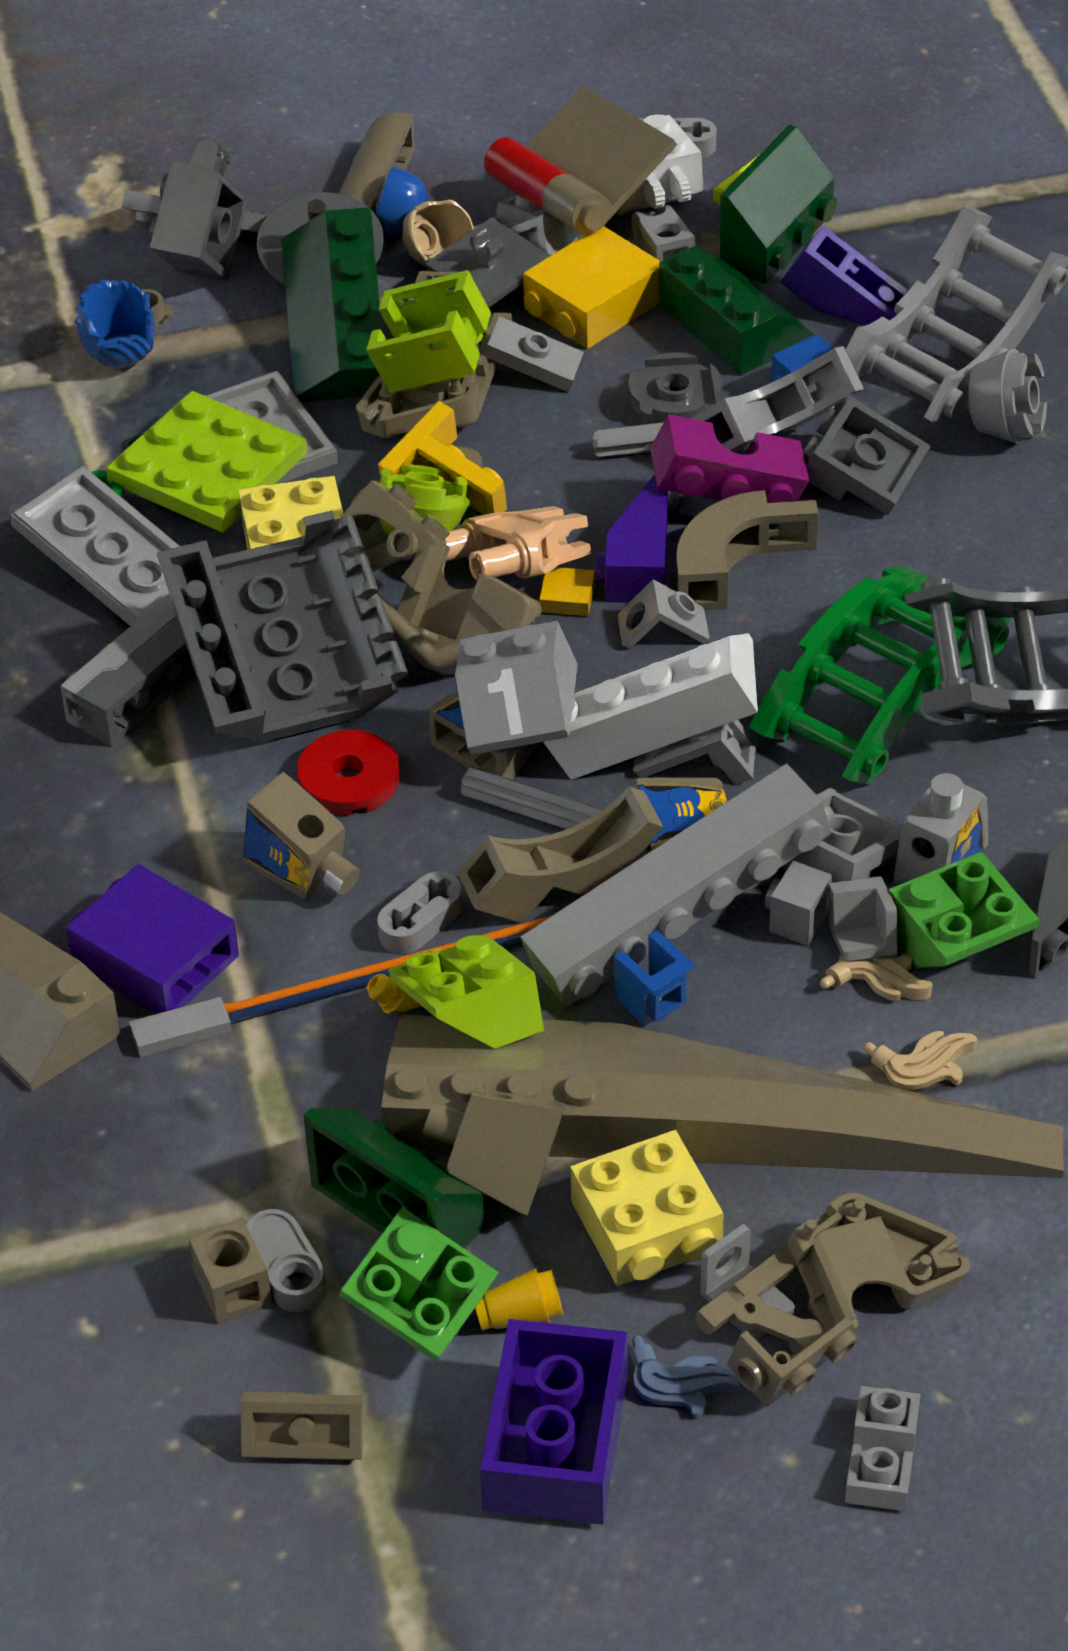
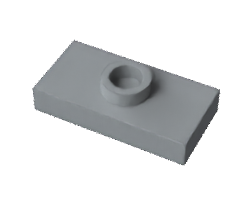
M499 316L483 356L568 392L584 352L552 339L543 333L536 332Z

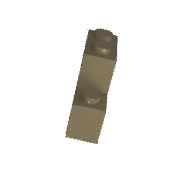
M628 786L618 798L602 811L566 830L528 839H506L488 835L457 873L476 910L523 923L553 887L584 896L630 866L661 831L663 825L645 791Z

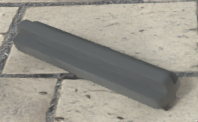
M469 767L460 782L461 794L465 797L563 829L571 828L603 810L602 808L476 767Z

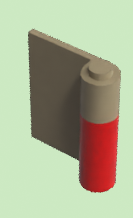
M582 85L527 146L510 137H503L493 142L486 151L484 168L492 178L581 235H591L607 223L675 148L677 143L673 138Z

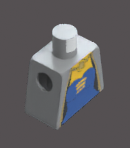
M942 773L935 776L931 781L929 789L903 821L892 886H898L971 855L983 852L988 846L989 841L987 797L982 792L964 785L962 780L954 774ZM931 853H935L934 857L928 858Z

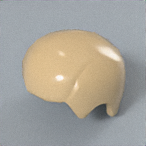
M450 199L427 201L413 207V210L407 213L403 221L402 240L409 257L426 268L425 263L474 230L470 215L457 202Z

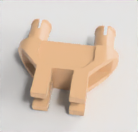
M551 506L524 511L489 513L464 520L459 529L449 531L450 534L445 539L450 547L446 562L466 557L469 559L471 574L476 580L483 574L499 577L514 573L517 577L524 579L546 574L557 565L591 554L589 543L577 541L568 544L566 537H568L572 530L588 527L587 516L578 513L564 515L562 508Z

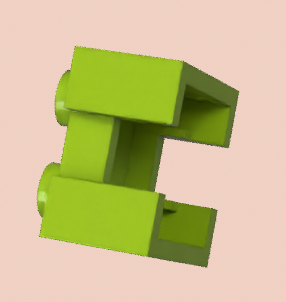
M468 270L384 291L379 312L394 338L386 340L381 329L374 330L371 333L366 352L390 393L405 389H419L426 384L448 379L457 380L475 373L480 355L476 345L481 341L482 333H485L487 330L491 312ZM455 287V290L448 291L449 288ZM414 297L415 299L407 302H402V300Z

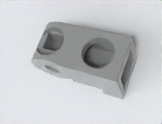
M663 206L647 213L636 212L632 214V230L638 248L659 261H663L695 246V236L671 206Z

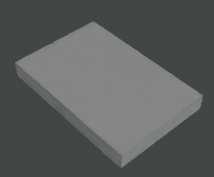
M278 371L206 395V397L307 439L308 454L276 484L284 483L338 464L337 450Z

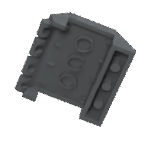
M332 510L303 517L301 537L212 558L206 540L157 552V558L215 732L265 742L360 718L399 692L396 682L408 675L398 643L396 641L385 642L394 635L382 599L379 597L371 598L379 590L367 556L364 554L356 555L364 547L353 517L345 516L335 519Z

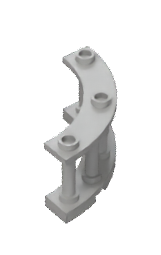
M964 206L944 242L933 257V264L938 267L926 284L918 280L896 304L894 312L897 315L890 321L881 317L871 324L857 327L846 348L847 355L858 377L878 372L931 401L924 418L931 422L947 417L952 418L966 405V391L973 367L1005 351L1015 349L1035 321L1050 294H1058L1068 278V270L1065 269L1068 264L1067 256L1050 252L1044 263L991 235L990 228L987 225L992 217L977 209ZM983 251L1035 279L1017 308L963 279V274L960 272L973 252ZM945 296L948 298L956 296L1006 324L993 341L987 344L938 318L934 314L936 307ZM924 332H927L975 359L966 367L957 371L909 345L907 342L916 333L922 335ZM897 360H899V361H901V362H903V363L909 365L910 367H912V368H914V369L920 371L921 373H923V374H925V375L931 377L932 379H934V380L940 382L941 384H938V383L934 382L933 380H931V379H929V378L923 376L922 374H920V373H918V372L912 370L911 368H909V367H907V366H905V365L899 363Z

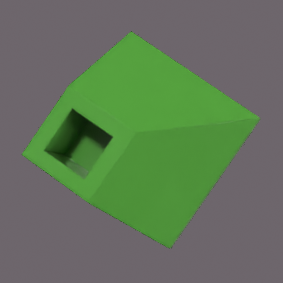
M982 851L889 889L890 896L897 910V946L902 953L907 952L912 957L914 968L946 966L1039 927L1040 919Z
M402 1207L343 1286L338 1296L437 1362L492 1285L499 1272Z

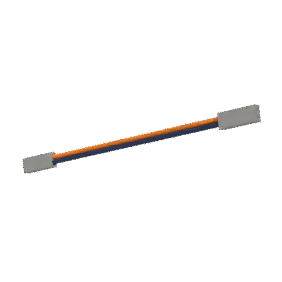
M778 870L770 878L757 882L745 891L771 884L775 878H778ZM551 916L489 932L486 935L503 948L523 943L521 940L522 935ZM456 942L434 947L431 949H446L455 946ZM429 949L234 1003H223L222 998L217 997L129 1021L130 1031L139 1057L152 1055L231 1033V1025L240 1020L367 986L370 979L377 974H384L390 978L388 969L404 964L411 956L426 953Z

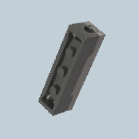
M169 593L145 615L137 618L133 625L112 643L105 645L99 654L80 670L72 673L60 686L66 722L81 728L85 733L112 747L196 674Z

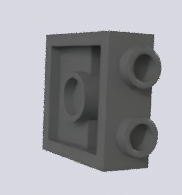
M851 396L847 399L840 412L832 407L830 408L816 431L824 436L823 439L819 440L813 436L804 449L803 455L809 483L838 501H841L848 490L881 512L889 515L929 450L930 445Z

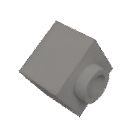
M792 861L782 879L775 878L772 881L766 894L765 908L770 909L769 932L809 946L829 914V883H832V874Z

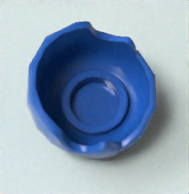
M395 166L391 168L376 211L377 218L383 221V235L389 238L403 237V221L407 213L412 211L413 207L428 201L424 182L414 174Z

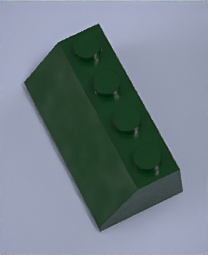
M371 207L327 210L281 239L294 394L300 402L363 397L377 377L380 376L366 352L372 331L378 329L382 331Z

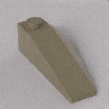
M0 912V1061L32 1092L120 1036L114 992L81 961Z

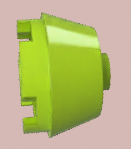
M403 465L402 474L391 475L392 470L386 467L381 470L380 484L390 489L394 484L401 486L417 500L418 503L413 509L423 519L429 514L447 528L448 531L457 529L470 504V500L466 497L468 481L462 476L456 477L454 483L442 478L443 469L422 465ZM380 518L382 530L390 535L395 528Z

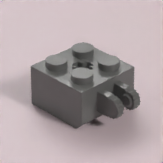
M204 137L203 140L200 139V142L196 143L197 145L194 147L195 152L192 153L190 164L172 161L169 174L166 173L163 176L160 184V198L162 201L158 217H154L151 221L148 237L151 243L150 249L177 271L228 281L247 203L242 194L226 180L229 171L228 164H231L229 162L231 159L228 156L229 153L223 147L221 148V145L215 139Z

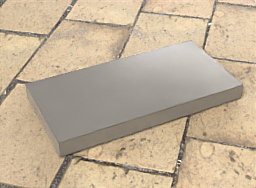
M84 466L11 514V526L128 625L132 626L137 618L145 615L169 593L157 558V552L180 546Z

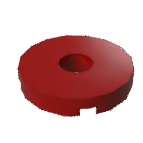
M360 730L335 731L317 738L304 749L298 760V783L331 814L339 816L353 815V809L366 807V812L379 808L393 797L400 783L398 755L389 742L376 734ZM347 769L360 772L352 777L338 775L339 772Z

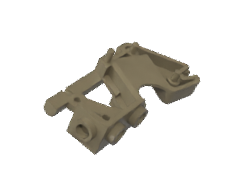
M419 271L415 283L458 272ZM455 287L449 288L448 291L455 290ZM414 297L405 299V302L415 299ZM493 313L486 332L482 333L483 337L476 345L477 349H480V355L475 373L457 380H443L426 384L419 389H405L393 393L389 392L381 376H378L356 406L361 429L364 432L384 439H390L395 435L407 433L438 401L454 410L456 428L474 424L479 418L498 362L483 356L498 317L501 316L512 321L511 313Z
M371 480L365 488L355 495L350 507L341 518L345 516L353 517L356 527L366 532L378 518L383 519L395 528L388 536L387 542L365 552H359L356 555L364 554L367 556L372 572L400 560H412L410 567L401 576L407 584L397 611L379 593H376L371 598L379 597L382 599L394 632L392 637L422 666L441 675H453L456 672L460 639L522 628L530 625V622H534L535 617L539 618L541 605L537 600L490 575H481L477 579L474 588L455 589L446 580L444 573L445 562L450 547L447 545L448 542L445 540L450 534L447 528L429 514L423 519L413 509L418 503L417 500L398 484H394L390 489Z
M855 1192L845 1193L829 1203L825 1213L816 1220L812 1218L807 1219L806 1222L793 1230L785 1246L734 1283L729 1291L725 1290L698 1310L695 1319L698 1327L707 1335H711L732 1319L741 1328H757L789 1342V1347L794 1353L792 1356H789L784 1351H778L772 1357L746 1330L739 1336L727 1363L740 1383L752 1391L768 1407L786 1392L791 1396L800 1393L815 1378L818 1373L816 1369L828 1359L833 1364L838 1363L856 1346L859 1338L854 1332L859 1327V1323L853 1311L851 1298L853 1292L858 1287L874 1283L890 1286L898 1305L904 1309H911L958 1288L969 1272L970 1261L967 1256L957 1255L956 1251L959 1247L956 1241L958 1238L953 1232ZM796 1269H799L811 1297L806 1308L817 1320L801 1319L765 1304L760 1297Z

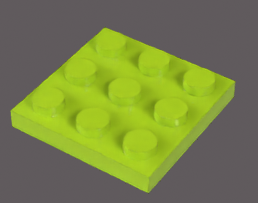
M191 391L106 467L107 480L109 483L112 480L122 485L125 490L223 533L241 516L239 489L276 484L308 454L307 439L195 391Z

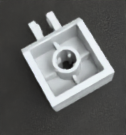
M651 115L643 120L673 138L677 145L617 210L616 213L618 215L648 207L660 208L665 206V203L676 200L679 202L691 200L690 197L700 196L704 192L701 151L670 115Z

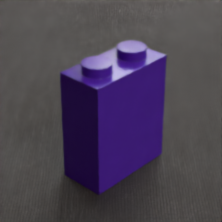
M139 863L125 876L115 880L107 891L86 910L77 913L66 927L71 956L81 961L102 982L155 1014L184 1007L239 957L234 919Z

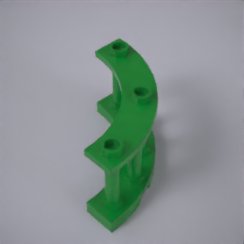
M903 566L884 569L882 573L883 578L877 581L869 577L863 579L841 596L817 620L799 643V647L805 650V652L791 672L784 669L780 670L758 708V713L755 714L748 728L765 737L786 741L789 734L796 732L849 759L850 761L842 777L858 783L871 784L873 778H876L886 766L889 757L888 750L898 734L923 703L921 694L934 691L935 689L938 690V683L942 682L936 643L922 654L874 630V628L881 624L896 620L935 639L931 614L906 605L904 597L905 594L920 591L921 584L926 582L928 576L913 568ZM952 616L960 665L963 668L972 664L965 618ZM986 618L992 657L994 654H998L1007 642L1009 636V628L1007 626L1011 618ZM858 644L909 671L891 693L839 667L835 663L850 647ZM826 682L879 709L860 742L803 713V707L818 685Z

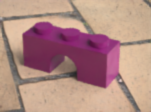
M668 414L650 448L657 489L718 501L742 493L765 490L767 503L798 501L809 482L801 441L756 432L747 451L742 455L728 450L717 440L713 423Z

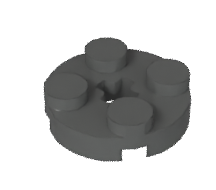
M670 352L654 355L645 360V368L639 370L637 374L636 368L630 373L628 380L629 404L633 411L640 416V423L642 425L664 422L668 414L691 418L721 401V375L712 364H710L709 370L705 366L698 364L697 356L688 353ZM670 388H679V391H670Z

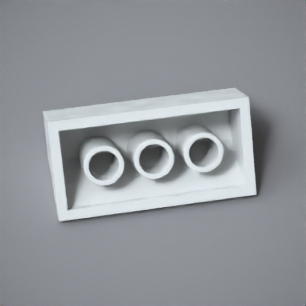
M749 633L728 636L574 693L569 737L545 741L544 744L572 780L758 713L753 639Z

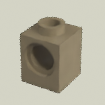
M243 1218L226 1225L210 1227L203 1233L188 1238L194 1275L217 1324L272 1305L268 1269Z

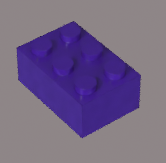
M508 1319L480 1466L482 1511L604 1525L628 1376L627 1332Z

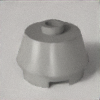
M1013 348L980 362L973 367L966 391V404L978 432L1018 444L1024 438L1034 437L1033 434L1043 431L1047 402H1040L1039 385L1036 378H1045L1041 361L1036 353L1024 354Z

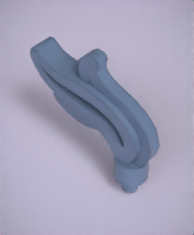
M640 1335L632 1338L634 1348L631 1350L630 1356L635 1368L634 1389L642 1399L662 1406L686 1407L691 1411L692 1418L696 1419L700 1418L706 1410L705 1396L719 1392L741 1393L742 1384L735 1373L728 1368L717 1366L715 1358L691 1356L677 1364L667 1366L657 1361L652 1346L645 1344Z

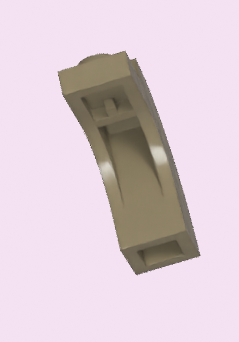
M762 490L731 496L707 507L691 520L680 537L676 553V592L686 593L696 603L700 604L704 610L726 609L728 602V572L740 560L759 553L817 549L818 510L816 500L767 503L766 492Z

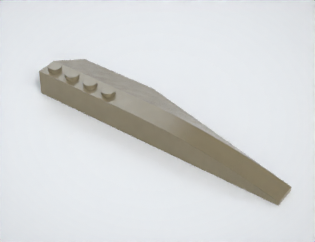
M400 1014L386 1066L381 1105L382 1122L395 1137L414 1149L420 1148L426 1152L451 1153L454 1146L422 1134L433 1102L465 1112L474 1089L481 1088L553 1100L566 1104L548 1157L595 1158L676 1130L694 1163L1063 1178L1064 1174L1062 1126L622 1023L543 1020V1032L494 1049L437 1019L433 1015Z

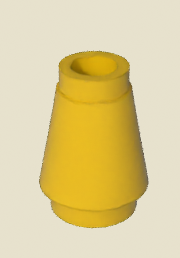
M536 1268L488 1290L475 1307L482 1331L491 1328H507L508 1319L551 1323V1318L563 1315L561 1300L552 1270L538 1273Z

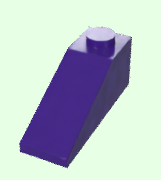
M824 225L798 255L780 281L781 284L815 310L865 326L881 317L889 321L897 315L894 312L896 304L908 292L906 288Z
M655 474L607 532L606 553H596V582H605L606 602L629 603L652 580L665 585L668 491L657 489Z

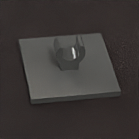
M491 217L425 264L426 269L435 272H462L468 270L489 308L523 284V273L551 255Z

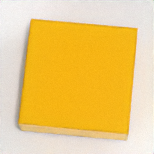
M555 567L552 571L546 573L539 599L541 612L589 616L595 587V570Z

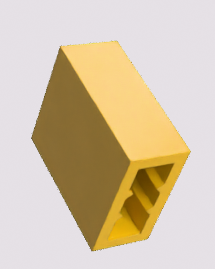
M603 226L596 233L580 237L523 273L524 309L534 317H538L560 331L565 337L589 349L659 304V262L661 261Z

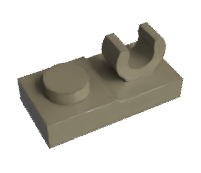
M243 1391L240 1401L241 1457L362 1460L364 1451L363 1395Z

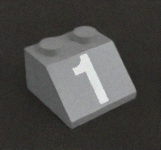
M558 621L527 625L522 628L460 639L455 678L467 748L471 755L569 737L578 664Z

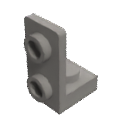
M736 720L636 756L633 771L639 778H644L708 753L713 765L718 769L721 768L731 781L737 785L753 779L756 741L740 721Z

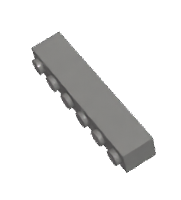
M786 763L522 935L521 940L531 966L565 1008L581 998L592 995L598 990L600 985L614 977V956L624 951L634 962L639 964L648 954L649 934L658 930L668 940L680 937L690 926L714 910L726 907L734 897L752 885L770 878L776 873L778 868L801 853L817 847L824 838L831 834L823 802Z

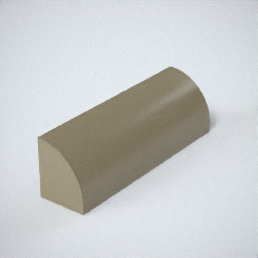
M388 113L378 117L371 123L338 194L359 200L367 207H371V210L376 215L379 200L391 168L395 166L406 170L414 153L415 139L412 113Z

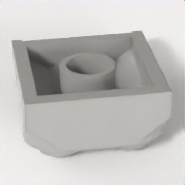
M829 788L817 796L824 804L831 834L824 838L814 849L801 853L781 867L786 872L792 861H796L832 874V883L869 878L871 870L898 852L902 825Z

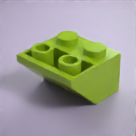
M486 934L483 936L470 935L463 937L456 942L455 946L435 953L426 952L413 955L406 963L388 969L390 979L433 1016L494 1049L544 1031L535 972Z

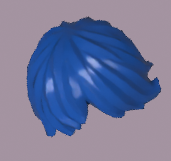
M102 279L100 284L92 283L84 288V294L81 293L79 297L80 305L75 308L78 317L74 320V323L77 325L79 339L90 356L98 360L103 366H112L115 369L131 367L133 364L145 359L147 354L153 349L155 336V321L153 319V310L150 308L149 293L141 292L138 286H135L134 283H127L125 280L118 282L116 280L107 281Z

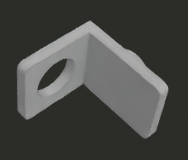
M652 580L617 616L622 646L627 649H631L659 621L668 624L701 643H705L710 638L704 608L686 593L676 592L655 580ZM645 606L643 619L637 627L632 629V621L636 612Z
M744 1224L702 1253L700 1295L708 1302L725 1290L729 1291L734 1283L754 1269L749 1264L751 1230ZM735 1247V1251L729 1261L721 1268L716 1269L721 1257ZM775 1286L760 1297L765 1304L791 1315L794 1314V1303ZM732 1319L729 1320L742 1333L747 1330L755 1340L766 1334V1332L757 1328H741Z

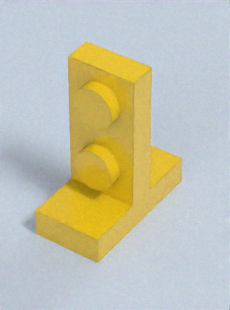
M438 401L378 463L380 476L381 470L385 467L392 470L391 475L402 474L403 465H422L443 469L442 478L444 480L455 483V478L462 476L468 481L466 497L470 500L469 506L485 515L505 512L507 510L505 486L502 478L491 468H481L468 460L461 450L452 445L458 438L454 410L441 401Z

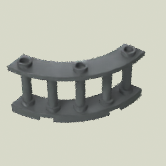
M941 578L921 584L920 591L904 595L906 605L931 614L942 682L938 683V690L921 694L924 714L937 719L958 723L965 721L964 714H976L980 716L981 725H1026L1068 721V689L1053 690L1052 685L1046 683L1034 617L1068 613V589L1035 592V588L1032 586H1021L1009 589L1006 592H996L965 587L951 582L950 579ZM952 616L965 618L976 684L962 676ZM986 618H1014L1026 687L1022 690L1003 689V685L997 684Z

